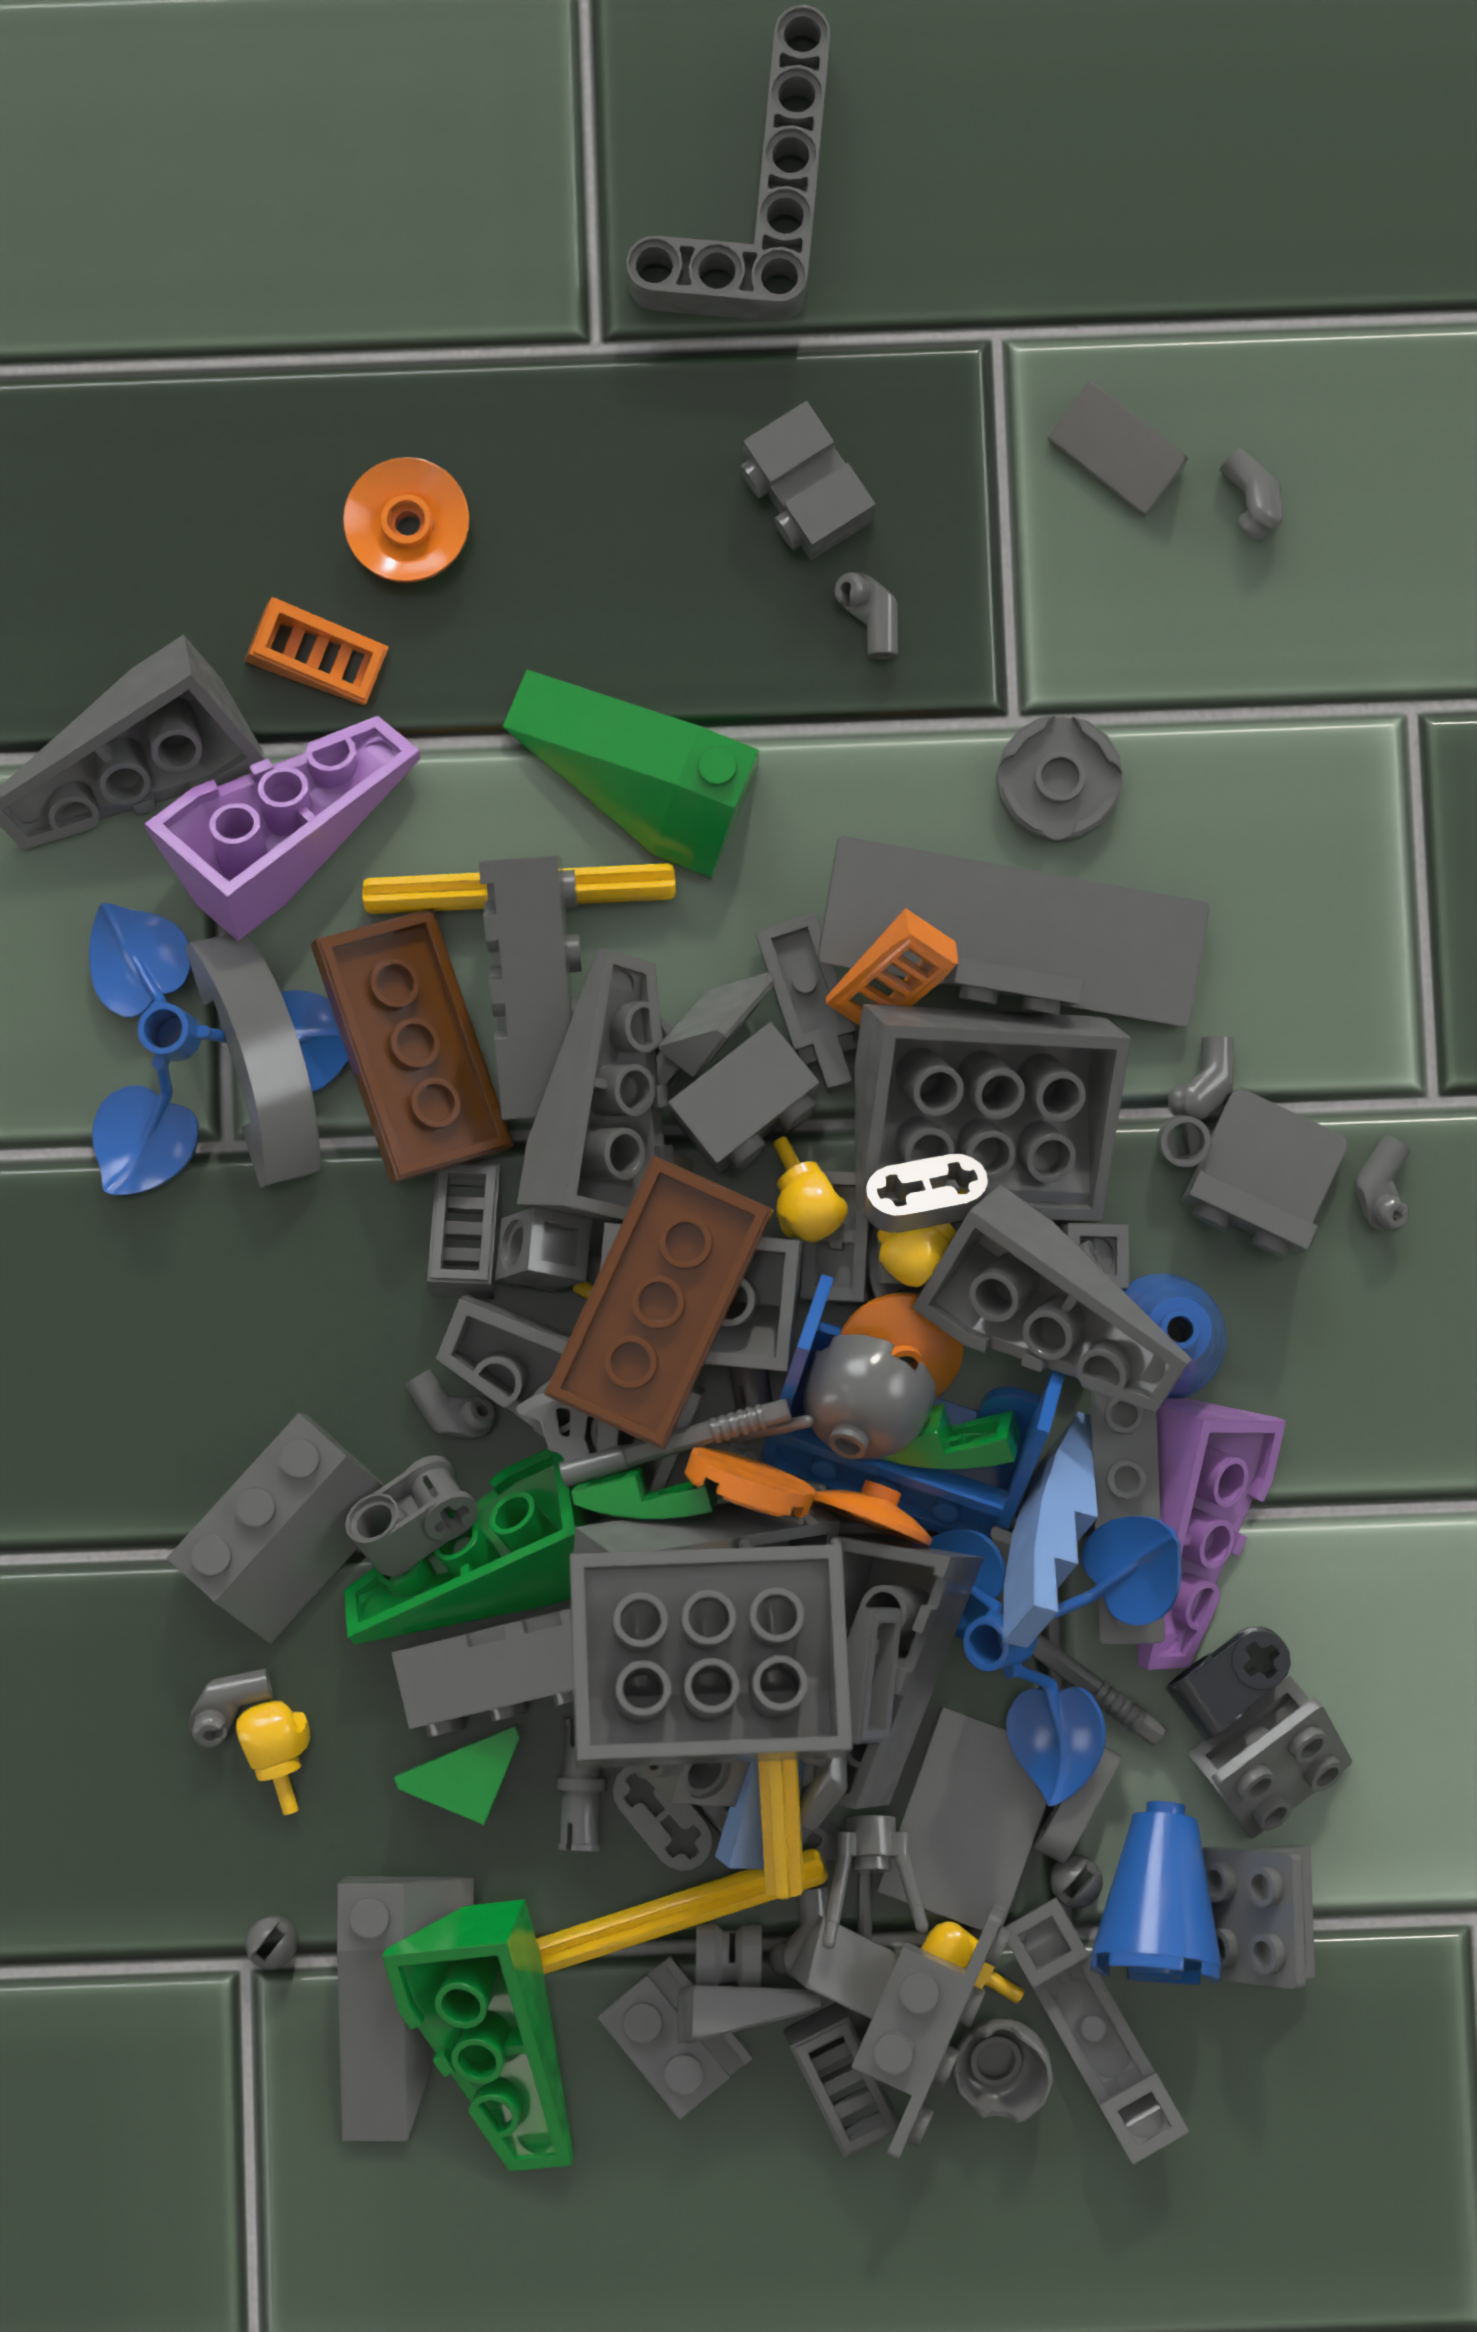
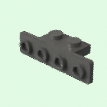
M1090 1390L1091 1430L1098 1518L1094 1521L1093 1526H1090L1081 1537V1553L1091 1534L1101 1525L1111 1520L1126 1516H1147L1161 1521L1157 1412H1152ZM1104 1596L1097 1600L1098 1630L1101 1643L1140 1644L1161 1643L1164 1641V1617L1156 1622L1142 1626L1129 1625L1119 1621L1110 1613Z
M994 1903L966 1969L905 1942L851 2066L853 2069L911 2095L886 2155L899 2160L906 2142L917 2148L920 2145L934 2110L923 2106L932 2083L943 2088L945 2087L960 2052L948 2046L958 2023L969 2028L971 2027L986 1992L974 1986L984 1962L997 1967L1012 1932L1000 1926L1006 1908Z

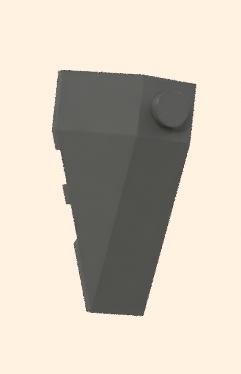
M183 634L131 668L0 786V827L22 850L95 829L98 821L131 810H135L136 816L157 810V802L184 795L193 787L213 779L217 786L235 780L250 770L249 765L265 760L264 752L221 677Z

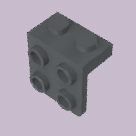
M1236 1090L1229 1096L1211 1134L1210 1151L1206 1158L1197 1164L1181 1201L1195 1207L1192 1213L1194 1217L1213 1227L1227 1231L1231 1224L1252 1234L1253 1237L1250 1242L1268 1253L1282 1258H1286L1288 1252L1297 1255L1308 1250L1318 1226L1313 1224V1221L1346 1152L1347 1142L1341 1134L1247 1090Z

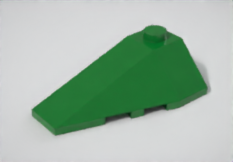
M528 669L503 724L505 731L559 777H563L588 798L592 805L606 817H610L628 832L652 856L712 880L758 769V749L701 726Z
M546 1448L504 1468L488 1480L494 1489L476 1502L478 1507L477 1519L464 1534L449 1540L401 1575L387 1576L380 1574L375 1568H372L344 1589L348 1639L355 1645L554 1605L570 1598V1554H573L575 1527L599 1524L601 1522L596 1512L574 1505L571 1492L576 1485L566 1488L559 1468V1462L564 1461L563 1456ZM451 1509L446 1512L450 1519L454 1518V1513Z
M525 1899L462 1906L386 1948L382 1959L399 2014L411 2030L418 2027L435 2052L432 2061L443 2077L448 2075L453 2077L471 2105L468 2113L509 2171L571 2166L574 2155L542 1959Z

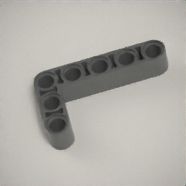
M808 5L793 6L781 14L777 19L774 29L754 244L668 236H647L640 239L629 250L626 266L629 292L633 300L642 308L662 312L774 322L788 321L797 316L804 308L808 290L831 35L828 20L817 8ZM805 36L814 40L817 46L808 52H798L791 49L787 43L795 37ZM798 95L805 97L812 105L803 112L795 113L785 109L781 103L790 96ZM794 155L804 160L806 166L798 172L787 173L776 167L775 163L783 156ZM779 215H789L796 218L801 226L792 233L783 234L772 229L769 223ZM650 264L664 265L671 271L669 277L660 283L646 282L639 276L641 270ZM720 269L732 275L733 280L724 288L714 289L706 286L701 281V278L711 270ZM773 275H784L793 280L796 286L786 294H774L769 292L763 283Z

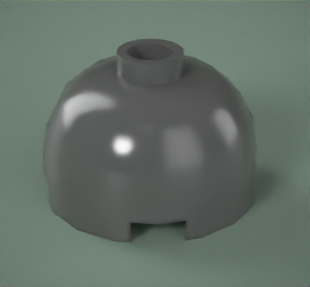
M862 1334L835 1336L829 1348L815 1351L805 1374L802 1389L805 1415L812 1416L814 1419V1424L811 1427L813 1432L835 1453L849 1459H881L895 1455L905 1449L918 1436L930 1415L935 1401V1382L928 1369L919 1362L916 1370H914L906 1362L891 1355L894 1344L887 1340Z

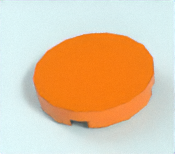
M707 1447L693 1448L684 1472L687 1475L686 1478L699 1488L703 1486L706 1477L719 1483L716 1493L722 1495L724 1500L778 1517H783V1515L791 1516L793 1510L795 1511L794 1515L798 1518L807 1516L816 1491L805 1481L776 1467L742 1455Z

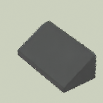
M1092 380L1080 392L1048 436V440L1144 517L1184 470L1188 460L1184 452Z
M767 972L709 990L659 1044V1050L692 1077L696 1074L699 1076L752 1015L773 987V980L775 978Z
M819 1915L790 1975L806 1988L872 2019L900 1954L841 1925H838L834 1947L826 1949L822 1944L826 1918Z

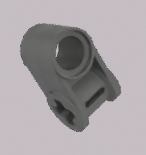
M432 1455L414 1462L404 1473L373 1494L360 1499L349 1511L345 1523L347 1535L380 1574L396 1576L409 1571L420 1560L449 1540L464 1534L477 1519V1504L470 1494L461 1491L458 1487L455 1468L446 1457ZM428 1477L434 1488L428 1490L423 1479ZM448 1506L454 1513L453 1519L448 1517L444 1508Z

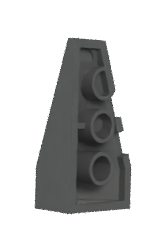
M597 949L527 1140L517 1205L530 1208L539 1207L592 1218L595 1221L622 1224L653 1155L674 1164L673 1144H664L661 1107L669 1106L667 1084L659 1085L655 1051L663 1040L655 963L609 949Z
M1002 1185L995 1188L969 1211L912 1307L964 1346L984 1353L989 1348L1022 1359L1021 1366L1038 1372L1048 1368L1079 1379L1084 1388L1155 1413L1162 1406L1192 1360L1053 1221Z
M346 1876L338 1883L337 1964L342 2141H408L434 2062L432 2060L435 2052L418 2027L411 2030L399 2014L382 1955L386 1948L462 1906L475 1905V1876Z

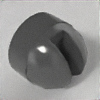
M1176 1115L1166 1120L1159 1129L1157 1146L1161 1155L1168 1162L1179 1167H1192L1202 1162L1208 1155L1211 1147V1135L1206 1125L1199 1119L1188 1115ZM1182 1124L1187 1154L1178 1156L1174 1127Z
M1071 1854L1065 1863L1056 1862L1050 1873V1887L1055 1897L1065 1906L1084 1908L1094 1903L1099 1897L1103 1887V1878L1100 1869L1091 1859L1083 1855ZM1085 1867L1093 1875L1070 1898L1063 1891L1077 1878Z
M269 1915L259 1919L250 1927L245 1939V1949L249 1959L258 1967L267 1970L279 1969L285 1966L296 1955L299 1947V1935L295 1926L288 1919L278 1915ZM276 1927L284 1934V1937L267 1959H264L257 1953V1950L266 1942L270 1933Z

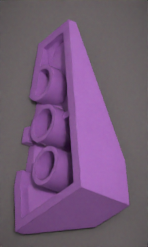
M375 716L311 741L307 745L306 752L274 765L267 758L249 765L251 773L220 786H217L213 779L193 787L145 823L146 831L196 905L234 939L239 941L290 901L421 759L420 750L383 719Z
M1166 1398L1158 1409L1160 1517L1162 1522L1176 1532V1536L1181 1543V1585L1176 1602L1164 1616V1641L1161 1643L1137 1644L1138 1666L1146 1670L1190 1667L1221 1598L1216 1581L1224 1563L1230 1554L1239 1557L1247 1540L1246 1536L1238 1533L1253 1499L1264 1502L1272 1484L1286 1420L1188 1398Z

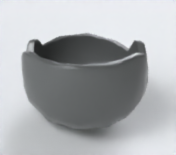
M990 2019L977 2022L975 2026L968 2028L958 2039L955 2049L960 2052L952 2069L956 2091L973 2109H976L981 2117H1006L1013 2119L1016 2123L1027 2121L1047 2105L1054 2084L1053 2071L1048 2048L1034 2030L1023 2023L1011 2019Z

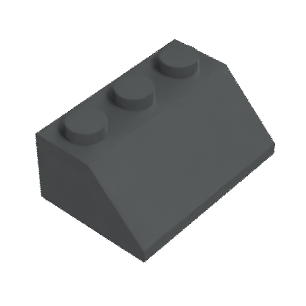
M604 1224L600 1270L622 1224ZM761 1238L704 1364L777 1371L789 1370L798 1311L804 1243L799 1240Z
M298 1413L170 1553L167 1559L213 1602L268 1643L272 1644L356 1552L358 1547L347 1535L345 1528L347 1515L360 1499L373 1494L385 1484L309 1415Z

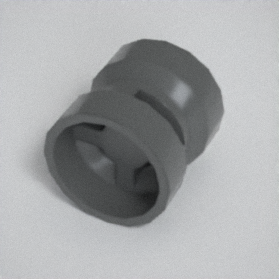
M716 1923L698 1924L696 1929V1985L720 1986L722 1983H735L738 1987L761 1988L762 1924H742L737 1930H722ZM729 1951H735V1963H729Z

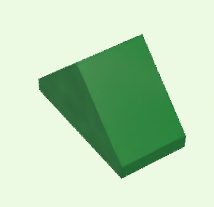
M517 1723L399 1773L394 1777L398 1789L484 1825L489 1820L522 1740L523 1733L520 1725Z

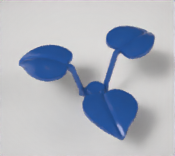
M102 903L97 910L90 936L89 964L92 983L102 1003L114 1013L125 1018H135L141 1015L138 1022V1036L143 1046L155 1054L152 1066L157 1070L161 1088L160 1095L158 1096L154 1091L145 1086L131 1085L123 1087L111 1093L102 1102L94 1119L92 1131L93 1147L101 1172L103 1190L110 1195H132L157 1188L178 1175L190 1162L198 1145L199 1122L196 1115L185 1106L170 1103L173 1096V1087L168 1067L170 1061L179 1062L190 1058L199 1048L201 1040L227 1043L223 1030L199 1025L192 1015L168 1003L164 996L180 990L186 984L192 968L185 946L190 942L183 931L170 920L157 914L127 909L111 903ZM283 991L281 994L292 1019L306 1064L312 1093L333 1082L348 1064L349 1058L329 999L309 991Z
M1126 1516L1101 1525L1087 1539L1081 1553L1083 1568L1097 1585L1084 1593L1058 1603V1613L1053 1619L1090 1604L1103 1596L1110 1613L1123 1623L1142 1626L1156 1622L1164 1617L1176 1602L1181 1585V1543L1176 1536V1532L1164 1522L1147 1516ZM955 1529L931 1537L933 1541L928 1548L984 1557L954 1636L963 1639L965 1654L976 1668L983 1671H994L1003 1668L1004 1675L1008 1679L1018 1677L1042 1687L1028 1689L1016 1697L1007 1715V1735L1017 1761L1039 1787L1048 1806L1058 1805L1076 1794L1089 1781L1100 1763L1106 1742V1727L1101 1709L1094 1697L1086 1689L1071 1687L1058 1692V1686L1054 1678L1022 1666V1662L1028 1660L1034 1653L1038 1636L1028 1648L1003 1642L1004 1607L996 1598L1004 1591L1006 1565L999 1549L991 1539L971 1529Z

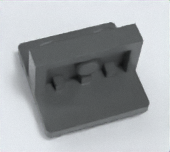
M1291 1676L1253 1703L1238 1720L1213 1738L1203 1741L1188 1753L1195 1767L1230 1808L1239 1825L1250 1839L1257 1837L1263 1831L1273 1830L1280 1826L1290 1816L1293 1808L1314 1792L1326 1790L1334 1785L1342 1776L1343 1771L1352 1763V1759L1325 1708L1316 1698L1310 1700Z
M1292 1844L1252 1849L1203 1847L1222 1966L1220 1980L1286 1989L1305 1987L1306 1979L1315 1978L1311 1846Z

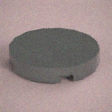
M1040 717L1020 728L1003 749L996 774L999 801L1010 820L1032 837L1051 842L1078 840L1100 828L1115 809L1122 786V767L1120 756L1109 737L1089 721L1076 717Z

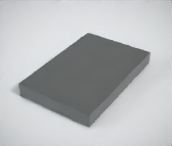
M943 1706L939 1712L897 1832H909L910 1858L925 1910L983 1931L995 1903L1006 1908L1000 1924L1003 1927L1047 1803L1039 1787L1017 1761L1010 1746L1006 1729ZM891 1859V1871L882 1873L876 1890L879 1893L908 1903L896 1859Z

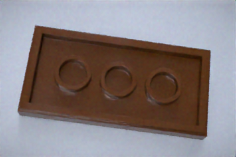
M433 908L315 939L310 946L391 1185L511 1149L514 1145L506 1122L502 1120L501 1107Z
M653 1155L544 1395L665 1450L774 1210Z

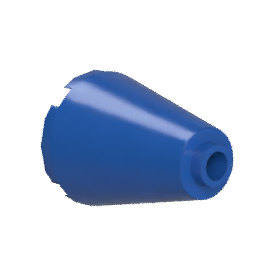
M1151 1274L1131 1281L1129 1288L1121 1290L1167 1335L1168 1323L1170 1321L1177 1326L1181 1337L1180 1343H1175L1192 1359L1167 1398L1190 1396L1203 1388L1214 1377L1223 1361L1227 1335L1224 1318L1217 1303L1201 1286L1178 1275Z
M1150 1801L1146 1803V1812H1138L1132 1815L1090 1954V1971L1110 1977V1967L1119 1966L1128 1967L1127 1980L1162 1984L1200 1985L1202 1974L1213 1984L1220 1982L1222 1966L1199 1824L1196 1818L1185 1815V1805L1166 1801Z

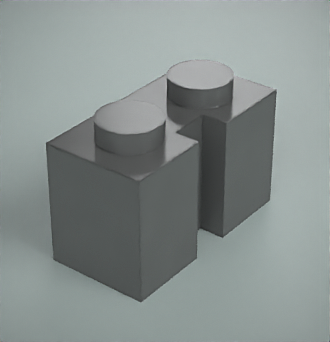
M808 401L803 402L743 440V459L745 463L740 465L741 473L753 493L758 498L767 494L780 513L774 517V522L791 549L794 550L802 546L812 561L874 521L875 502L849 463L845 464L835 449L834 440Z

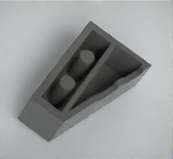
M571 1607L391 1652L409 1729L425 1726L428 1737L466 1728L463 1716L488 1711L492 1722L528 1713L526 1701L552 1696L554 1706L573 1702Z

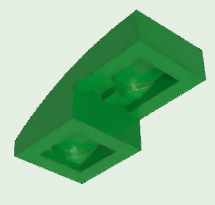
M942 1403L932 1406L928 1420L922 1430L905 1449L895 1455L881 1459L902 1465L932 1469H971L995 1466L1015 1461L1021 1431L1013 1410L952 1425L946 1407Z
M642 1466L577 1484L571 1492L574 1505L603 1514L638 1519H667L709 1513L713 1511L718 1502L714 1483L707 1477L700 1488L691 1481L648 1491Z

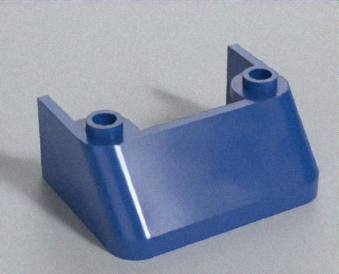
M823 1274L821 1275L779 1400L787 1399L792 1418L805 1415L802 1389L805 1374L816 1350L821 1351L829 1348L833 1337L838 1336L842 1330V1327L820 1321L834 1278ZM1050 1370L1040 1395L1018 1387L995 1388L984 1396L978 1411L938 1397L935 1399L933 1406L944 1403L952 1425L1013 1410L1021 1431L1014 1462L971 1469H932L902 1465L883 1459H849L835 1453L813 1432L811 1427L766 1437L761 1453L762 1461L797 1478L823 1483L826 1485L827 1490L861 1492L865 1480L878 1483L901 1493L897 1507L911 1516L923 1528L937 1533L955 1529H971L984 1534L992 1541L990 1532L993 1526L997 1525L1007 1530L1010 1528L1049 1435L1065 1374Z

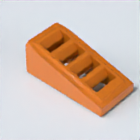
M271 597L264 609L244 661L268 672L365 706L389 647ZM280 624L292 628L282 654L271 649ZM304 633L316 637L305 664L295 660ZM331 642L340 647L328 674L318 668L327 645ZM352 651L364 654L354 682L351 684L342 680Z
M905 908L826 996V1004L859 1026L863 1006L851 999L858 992L878 1005L913 1006L938 985L958 964L956 942ZM909 950L922 960L915 964L902 954ZM892 964L908 976L901 980L886 970V968ZM875 978L892 989L893 992L887 996L869 983Z

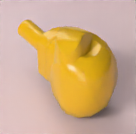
M781 1137L773 1143L787 1171L777 1181V1186L781 1192L776 1203L779 1225L783 1233L789 1238H800L810 1243L820 1241L841 1226L849 1212L848 1205L835 1192L819 1165L813 1161L800 1163L788 1138Z
M960 1188L957 1194H967V1191ZM951 1223L898 1233L879 1230L877 1237L882 1244L879 1251V1261L901 1283L913 1287L925 1285L956 1235V1231L950 1225Z
M269 1701L250 1707L240 1715L236 1722V1734L251 1769H254L257 1780L266 1781L273 1779L283 1815L295 1813L299 1809L288 1774L301 1767L299 1755L308 1747L310 1728L307 1718L303 1712H293L282 1701Z
M945 1921L937 1924L930 1931L920 1949L966 1969L978 1939L959 1924ZM984 1962L974 1986L982 1989L986 1985L1017 2004L1024 1995V1989L993 1971L995 1967Z

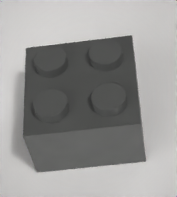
M770 1021L668 1102L670 1114L717 1175L729 1166L735 1174H738L766 1151L763 1148L766 1145L763 1139L779 1127L787 1135L816 1112L814 1107L817 1104L814 1099L818 1095L819 1081Z

